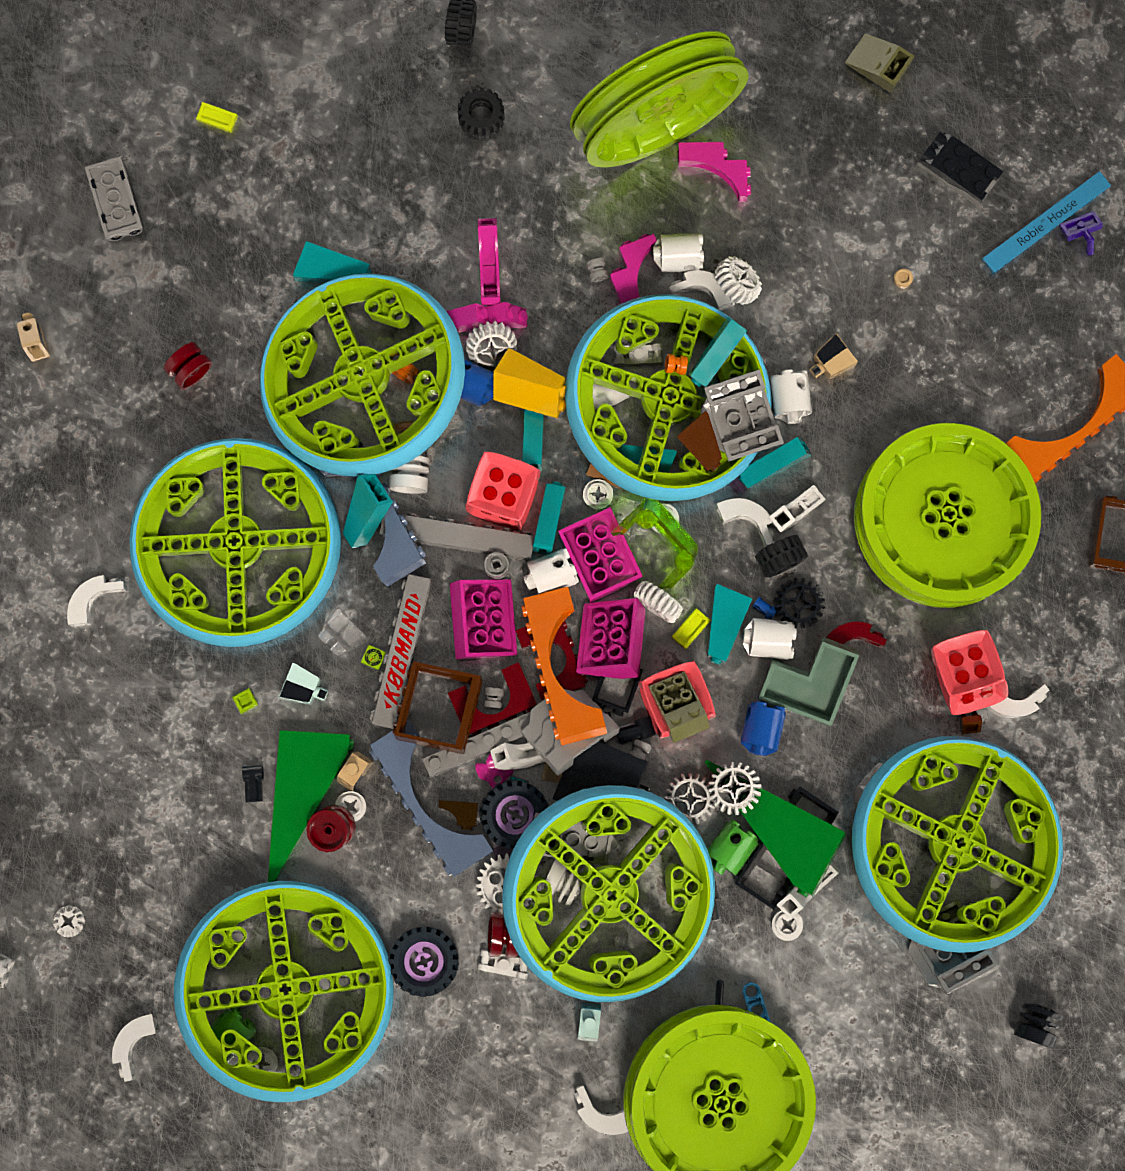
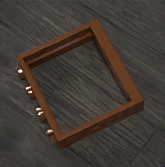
M1106 496L1099 500L1089 567L1125 573V562L1099 557L1106 507L1125 510V499L1119 500L1116 496Z
M413 661L412 667L407 672L409 680L402 690L404 699L398 706L397 715H399L397 722H394L392 733H394L396 740L464 754L483 682L482 677ZM420 673L471 684L455 745L404 734Z

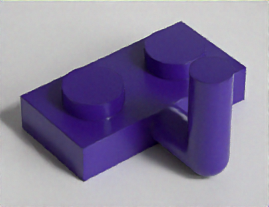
M1095 211L1060 224V230L1068 242L1083 236L1087 241L1086 254H1094V238L1091 233L1103 228V223Z

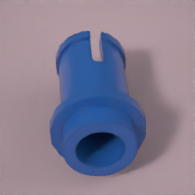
M761 597L752 606L764 614L766 619L769 618L771 620L777 613L774 606L769 605Z

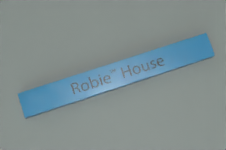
M1099 171L982 258V261L992 274L996 273L1109 189L1111 184Z

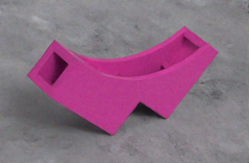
M687 142L678 144V167H696L718 175L732 188L739 202H746L748 195H751V184H747V177H750V166H747V160H727V148H724V142Z
M497 218L478 219L481 305L491 306L500 303Z
M644 234L638 238L639 240L634 242L631 240L626 241L619 247V255L625 269L617 268L613 270L609 280L620 305L640 297L637 285L638 272L644 258L657 242L654 234Z
M507 302L487 307L475 303L447 311L458 333L473 330V327L479 328L480 323L486 325L487 321L490 324H493L494 321L497 324L503 322L505 326L510 328L522 329L527 327L528 315L526 309Z

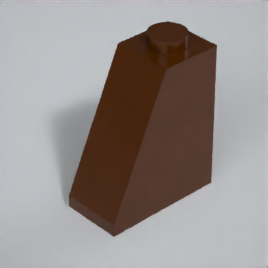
M705 411L683 430L677 438L707 471L710 469L715 471L722 464L720 462L722 456L709 414Z

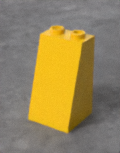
M508 348L494 370L493 400L558 418L561 411L564 412L566 408L564 400L567 387L565 386V377Z

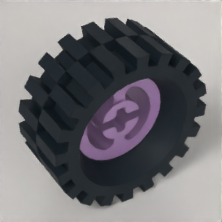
M506 780L501 784L494 785L495 787L487 792V796L483 797V804L479 813L481 814L480 823L488 837L497 845L510 850L514 849L517 841L532 822L534 811L543 812L549 804L542 792L535 786L520 780ZM516 800L515 805H510L507 808L511 811L517 809L516 813L524 817L522 807L526 806L527 819L518 828H512V825L520 823L521 820L516 817L511 819L512 816L507 812L504 813L507 821L503 823L501 820V809L509 801Z
M417 927L403 933L395 941L390 951L389 964H391V975H393L394 982L404 992L406 991L413 996L426 997L442 992L454 980L459 967V955L455 944L443 931L433 927ZM424 947H428L436 952L439 959L438 967L435 972L431 971L434 960L429 961L427 967L424 964L417 966L419 970L426 973L425 976L418 975L411 967V955L414 951L418 952L415 963L421 961L422 956L429 958L432 955L423 951Z

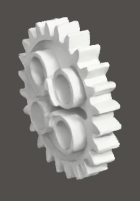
M506 853L505 859H502L500 854H498L497 861L493 857L490 858L492 864L490 865L485 862L484 865L487 869H480L479 871L483 876H477V879L481 881V883L476 885V887L481 888L477 895H483L480 902H487L486 909L490 906L493 907L491 913L499 910V913L503 914V902H498L495 896L498 892H503L504 876L501 869L504 868L506 871L510 859L508 853ZM498 873L501 877L500 883H492L490 880L491 874ZM527 898L524 901L523 905L529 906L530 903L528 901L531 900V898Z

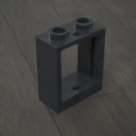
M640 668L639 677L635 678L625 708L598 698L605 679L602 676L599 678L592 701L602 710H605L607 707L612 709V713L616 715H628L643 669Z

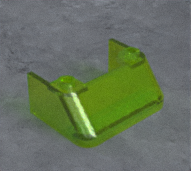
M646 498L611 534L613 536L624 535L635 523L643 529H649L654 526L678 553L674 560L676 569L658 586L660 589H672L693 567L698 553V545L659 500Z

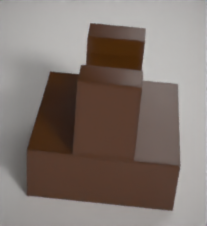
M973 711L972 716L968 717L965 714L960 715L962 735L981 732L982 718L981 715H978L977 711Z

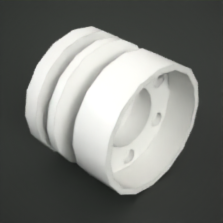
M418 456L409 463L391 470L397 472V474L389 475V490L408 494L427 493L428 478L420 476V474L429 473V468L424 466L429 465L430 459Z
M558 860L554 861L546 877V880L552 887V896L556 891L559 892L558 902H561L564 895L567 896L568 899L565 905L570 907L571 903L577 899L583 882L567 871V868Z

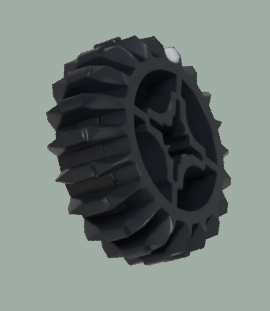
M794 578V584L787 580L788 587L782 584L780 588L783 592L777 590L776 594L780 597H774L773 601L779 603L774 605L775 609H780L776 616L782 614L783 617L780 621L787 619L788 622L794 623L796 629L798 624H800L801 629H805V623L808 627H812L811 620L817 623L819 620L816 616H823L822 612L818 611L825 609L824 605H820V603L825 602V598H819L823 592L819 591L817 593L816 590L819 586L815 585L812 588L811 584L813 581L811 580L808 584H805V578L801 579V583L798 582L797 578ZM799 589L797 597L785 598L789 591ZM804 590L811 594L814 603L805 598ZM800 598L804 605H802L798 610L797 605H795V602H797ZM784 604L793 608L794 617L786 611ZM814 609L809 617L800 619L802 610Z

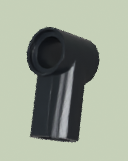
M651 716L635 720L634 723L619 727V733L616 735L619 744H624L635 739L642 740L655 736L656 732Z
M263 764L242 765L246 803L263 802Z

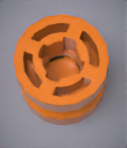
M667 354L665 373L677 372L679 375H685L688 357L682 355L675 357L674 354Z

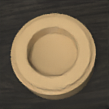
M899 269L894 275V284L902 289L909 287L913 281L912 273L908 269Z

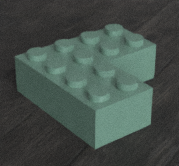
M822 637L809 672L772 659L758 699L832 726L859 658V650Z

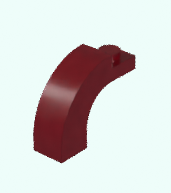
M865 622L842 624L826 636V638L841 644L857 639L879 648H883L887 639L883 638V634L877 631L871 633L872 624Z

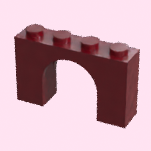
M564 621L555 635L553 644H556L563 650L566 657V665L563 671L555 678L563 689L576 692L586 688L585 683L588 680L585 674H578L576 672L578 654H574L571 647H574L571 635L568 637L566 635L565 629L568 627L566 621ZM527 627L515 630L522 650L532 647L530 640H534L532 634H528ZM540 682L536 684V688L542 702L545 700L544 693L547 692L546 686L542 687Z
M519 662L501 669L510 691V700L506 708L497 714H485L476 708L469 736L474 737L481 734L483 729L488 728L490 730L497 727L504 720L506 722L513 720L520 713H529L537 706ZM465 685L448 692L460 723L469 694Z

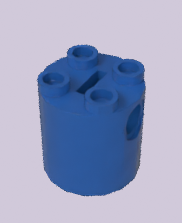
M465 360L464 385L460 399L478 407H482L483 404L492 400L494 372Z
M756 701V703L751 702L748 705L740 743L751 754L767 756L777 752L785 721L786 708L779 706L767 707V703Z

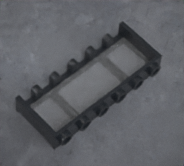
M800 786L797 790L794 788L788 796L790 799L789 803L831 825L839 814L838 811ZM759 839L757 851L755 854H751L745 862L747 865L744 870L740 869L734 877L736 880L735 885L774 911L779 901L792 885V882Z

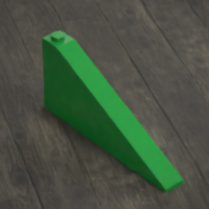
M279 731L268 882L277 881L306 832L308 821L312 815L317 813L337 775L350 756V751H353L354 739H351V735Z
M706 759L705 764L712 774L719 775L717 768H720L721 771L725 770ZM731 775L721 782V786L729 783ZM737 776L738 782L750 784L749 781ZM734 781V787L730 790H732L735 794L736 790L740 787H737ZM762 788L756 789V791L761 792V796H754L758 803L751 802L753 809L746 806L747 813L745 814L742 809H739V811L795 888L798 889L797 893L806 898L808 895L813 897L840 848L846 833ZM750 790L741 794L739 803L748 797Z

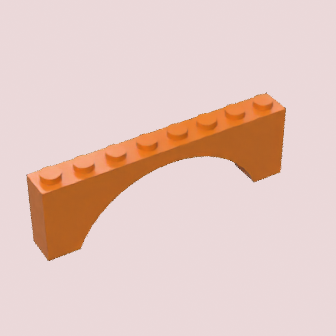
M1117 354L1098 369L1100 379L1099 400L1093 415L1082 429L1066 438L1055 441H1030L1015 435L1005 443L1021 458L1035 483L1043 478L1040 474L1045 470L1049 473L1057 466L1056 461L1059 459L1064 461L1069 457L1072 448L1078 449L1085 444L1086 441L1084 439L1088 435L1091 438L1100 431L1098 427L1103 423L1107 426L1115 419L1113 417L1114 414L1117 412L1121 414L1125 411V363Z
M564 587L523 598L525 604L521 606L524 617L528 616L529 622L526 623L527 631L534 638V640H530L533 652L537 651L538 654L535 662L537 669L541 668L543 673L539 675L541 685L547 688V692L544 693L546 704H551L552 710L548 711L551 722L555 721L557 727L553 728L555 739H560L562 746L607 734L601 709L585 705L571 697L560 686L552 671L551 648L559 627L574 612L569 588Z

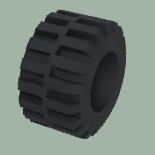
M450 0L445 22V41L447 45L467 48L471 46L477 17V4L475 0Z
M480 87L479 91H476V88H474L472 93L467 91L465 97H461L457 112L459 125L464 133L467 132L469 137L474 135V139L477 140L479 137H482V140H486V136L492 138L494 137V132L496 134L500 132V127L502 128L504 125L505 114L502 99L498 98L496 92L492 94L491 89L484 91V88ZM477 107H486L492 112V115L484 121H477L470 116L471 112Z
M790 535L778 540L755 555L765 577H773L800 564L808 557L798 535Z

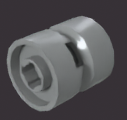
M493 552L485 558L484 568L487 576L492 580H502L508 575L509 561L504 554Z

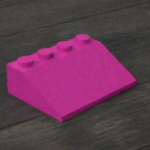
M611 507L558 531L559 538L569 553L570 561L576 569L578 579L590 603L643 577Z
M511 579L458 580L450 583L456 660L517 656Z
M638 598L584 604L576 670L578 674L617 679L639 677L645 608Z

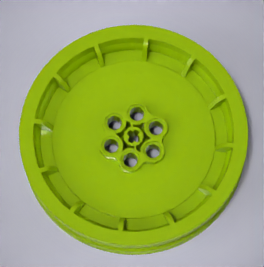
M707 31L672 40L638 56L596 85L577 105L569 122L570 129L576 139L583 142V153L587 161L595 167L605 168L620 166L643 159L681 141L724 111L738 97L748 81V71L739 58L734 57L735 48L730 38L722 32Z
M938 423L923 426L902 435L891 443L871 464L857 492L854 524L858 544L865 560L885 585L902 597L922 605L938 608H955L986 599L1008 585L1021 573L1032 557L1038 542L1041 528V505L1037 487L1028 468L1007 444L994 435L976 427L956 423ZM949 494H953L956 497V502L949 499ZM931 497L938 501V505L931 503ZM962 508L969 511V516L962 513ZM925 515H929L932 518L933 522L928 523L925 519ZM957 526H961L964 529V534H960L957 531ZM939 529L945 532V538L939 535Z
M706 1005L695 1007L666 1020L640 1046L630 1065L624 1088V1116L628 1133L639 1155L653 1171H790L803 1154L815 1121L816 1093L809 1065L798 1046L785 1032L753 1012L734 1006ZM713 1079H717V1085L714 1088H710V1082ZM736 1082V1088L733 1091H729V1085ZM700 1095H704V1101L697 1104V1098ZM719 1099H722L723 1101L720 1102L721 1105L718 1106L717 1104L719 1103ZM742 1101V1107L739 1110H735L736 1103ZM706 1114H710V1120L703 1122V1117ZM729 1117V1123L723 1126V1119Z

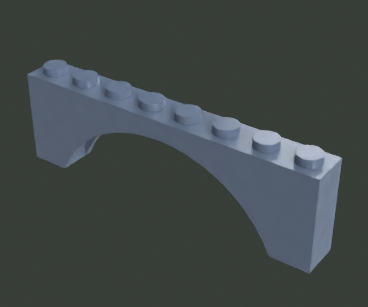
M357 436L359 439V446L357 448H362L364 444L360 437ZM348 437L345 443L350 442L352 437ZM334 445L330 446L328 451L333 450ZM320 470V472H321L322 474H324L326 477H329V476H341V477L351 478V479H354V480H357V477H358V476H342V475H337V474H331V473H328V472H325V471ZM380 473L376 474L378 479L382 477ZM384 482L382 484L387 493H390L388 486ZM394 498L391 499L393 503L384 516L386 529L384 545L378 560L373 566L380 580L387 587L427 563L424 559L426 556L424 550L415 543L417 540L415 534L406 527L408 524L403 514L399 515L397 511L399 506Z
M408 720L404 734L420 737L410 720ZM393 731L371 744L372 750L369 752L375 761L379 759L383 765L380 769L385 777L390 776L393 782L390 785L395 793H401L403 797L401 802L406 810L410 808L414 815L411 818L417 826L421 825L424 829L422 835L425 840L433 843L435 848L432 850L438 859L442 857L445 862L443 868L447 874H452L456 877L494 851L483 834L464 835L452 832L438 825L425 813L415 796L411 781V761L417 744L396 740L394 733H392Z

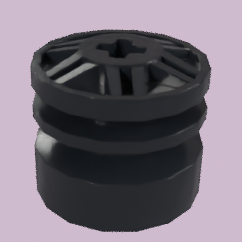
M1023 1003L1022 1008L1030 1010V1014L1020 1012V1016L1027 1019V1023L1017 1022L1013 1035L1054 1049L1057 1036L1049 1031L1050 1028L1060 1029V1025L1052 1022L1053 1019L1063 1021L1064 1017L1045 1006Z

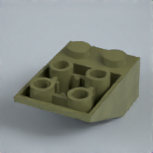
M865 33L845 64L892 93L910 67L914 55L896 44Z
M685 671L648 686L673 743L710 728L707 714Z

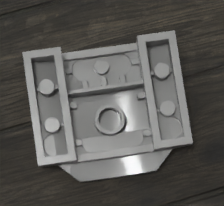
M760 370L704 388L707 399L701 409V413L707 411L719 450L726 454L728 462L784 444L765 393V385Z
M564 689L577 701L601 709L583 689L576 692ZM543 700L531 710L529 725L521 731L522 735L558 776L573 765L575 757L599 740L605 743L618 734L619 727L608 714L602 711L607 734L561 746L560 739H555L553 728H557L555 721L551 722L548 712L552 710L551 704H546V700Z
M957 899L942 907L936 920L964 924L957 917V911L962 907L959 900ZM913 940L910 942L908 952L927 984L943 988L946 994L999 969V964L989 949L964 953L946 952L932 949Z

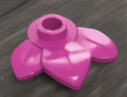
M491 753L487 758L486 764H476V772L479 778L488 781L492 788L498 784L494 782L496 776L501 777V784L514 772V770L495 768Z

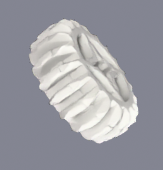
M729 256L718 264L715 270V279L718 280L717 284L720 285V290H723L725 295L730 300H734L736 304L744 305L753 302L758 298L762 290V283L759 281L760 277L756 275L757 271H754L752 266H749L747 261H743L742 258Z
M487 321L486 325L480 323L479 328L473 327V332H469L466 339V352H468V357L474 364H478L481 367L485 365L487 369L490 366L496 368L508 348L516 351L517 340L513 330L509 326H505L503 322L497 324L494 321L493 324H490Z
M642 581L636 587L633 594L634 598H638L645 608L670 623H674L683 610L682 606L673 597L648 581Z
M731 762V768L724 764V771L717 768L719 775L712 774V778L716 781H709V785L714 787L708 789L709 793L714 794L710 799L711 801L717 800L714 806L719 807L721 805V812L728 808V815L732 814L733 809L735 814L739 815V809H742L745 814L747 813L746 806L753 809L751 802L758 803L754 796H761V792L756 791V789H760L762 786L761 784H755L760 778L758 776L753 777L756 772L754 770L749 772L750 767L748 765L742 769L743 764L741 762L738 763L737 768H735L734 762ZM737 774L747 777L750 784L738 782ZM731 775L729 783L720 787L721 782ZM734 781L737 787H740L736 790L735 794L732 790H730L734 787ZM750 790L748 797L739 803L741 794ZM720 793L730 794L733 804L724 801Z
M690 772L688 773V779H686L683 773L681 774V781L677 777L674 778V781L677 783L676 785L669 782L668 785L672 790L665 789V792L670 794V797L666 796L664 799L666 801L670 800V803L675 807V802L684 803L687 815H684L691 823L692 819H694L695 823L699 824L698 818L701 817L705 821L704 813L711 816L712 813L708 808H715L713 804H710L711 793L708 792V788L711 785L708 783L705 786L704 782L707 780L705 777L699 781L700 774H696L695 779H692V773ZM687 783L686 793L674 796L677 788ZM693 783L703 789L705 796L695 794ZM690 793L692 797L700 800L692 801L693 804L690 805L687 800L680 798L688 797L687 794ZM706 802L703 810L693 815L695 803Z

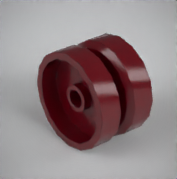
M190 342L179 348L170 356L163 367L170 377H175L174 382L181 390L190 388L200 381L213 364L206 354L201 355L202 350L195 342Z
M326 806L312 815L308 821L307 837L312 846L319 851L326 853L335 852L353 838L356 829L355 819L351 812L343 806Z
M491 913L488 925V956L499 957L504 945L505 956L517 958L518 953L510 939L506 924L504 925L502 914Z

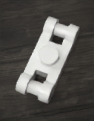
M644 345L630 352L629 358H624V355L620 354L614 346V352L616 353L614 365L663 364V357H661L663 345ZM648 352H654V357L648 358Z
M481 950L480 956L482 958L480 964L478 963V970L527 980V966L521 958H509L504 954H501L499 957H489L488 951ZM489 958L495 959L494 966L488 965ZM514 963L520 964L519 972L513 971Z

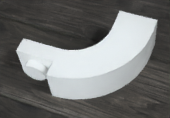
M694 270L685 272L683 274L684 281L677 280L673 282L668 291L670 295H681L693 290L705 292L711 297L715 307L720 311L735 305L734 300H730L723 290H720L721 287L717 284L718 280L715 279L716 274L708 271Z
M813 485L786 506L783 505L769 516V519L780 533H783L806 517L826 499Z
M742 498L728 499L716 504V510L722 524L735 519L748 520L757 528L764 547L774 543V533L772 529H768L773 523L769 519V513L762 506Z
M104 575L85 581L76 589L70 599L67 610L68 625L71 627L91 625L90 609L94 600L105 593L127 591V584L121 581V579H110L107 583V578Z
M1044 684L1024 700H1012L1007 697L995 705L986 707V709L993 714L1005 718L1024 717L1040 709L1035 702L1038 704L1047 698L1046 693L1050 690Z
M505 742L490 750L495 768L501 770L524 769L545 762L530 743L514 745Z
M833 862L830 864L816 893L839 874L840 870ZM795 886L777 904L789 919L802 910L812 898L810 895L806 898L798 894V889Z
M155 1013L138 1017L129 1022L120 1031L114 1042L112 1062L113 1064L121 1062L119 1073L120 1077L124 1078V1082L136 1079L132 1062V1049L135 1043L144 1036L159 1033Z
M584 1085L576 1087L577 1092L574 1095L578 1104L583 1103V1106L578 1108L577 1112L589 1127L609 1135L628 1132L624 1110L615 1114L601 1113L592 1105Z

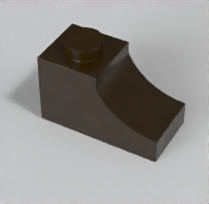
M439 800L438 808L452 813L457 820V826H461V830H472V827H477L478 803Z

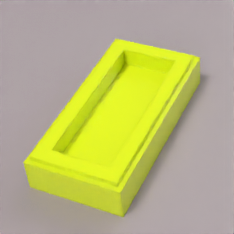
M202 102L196 120L232 133L238 115Z
M696 608L671 638L686 650L711 620Z

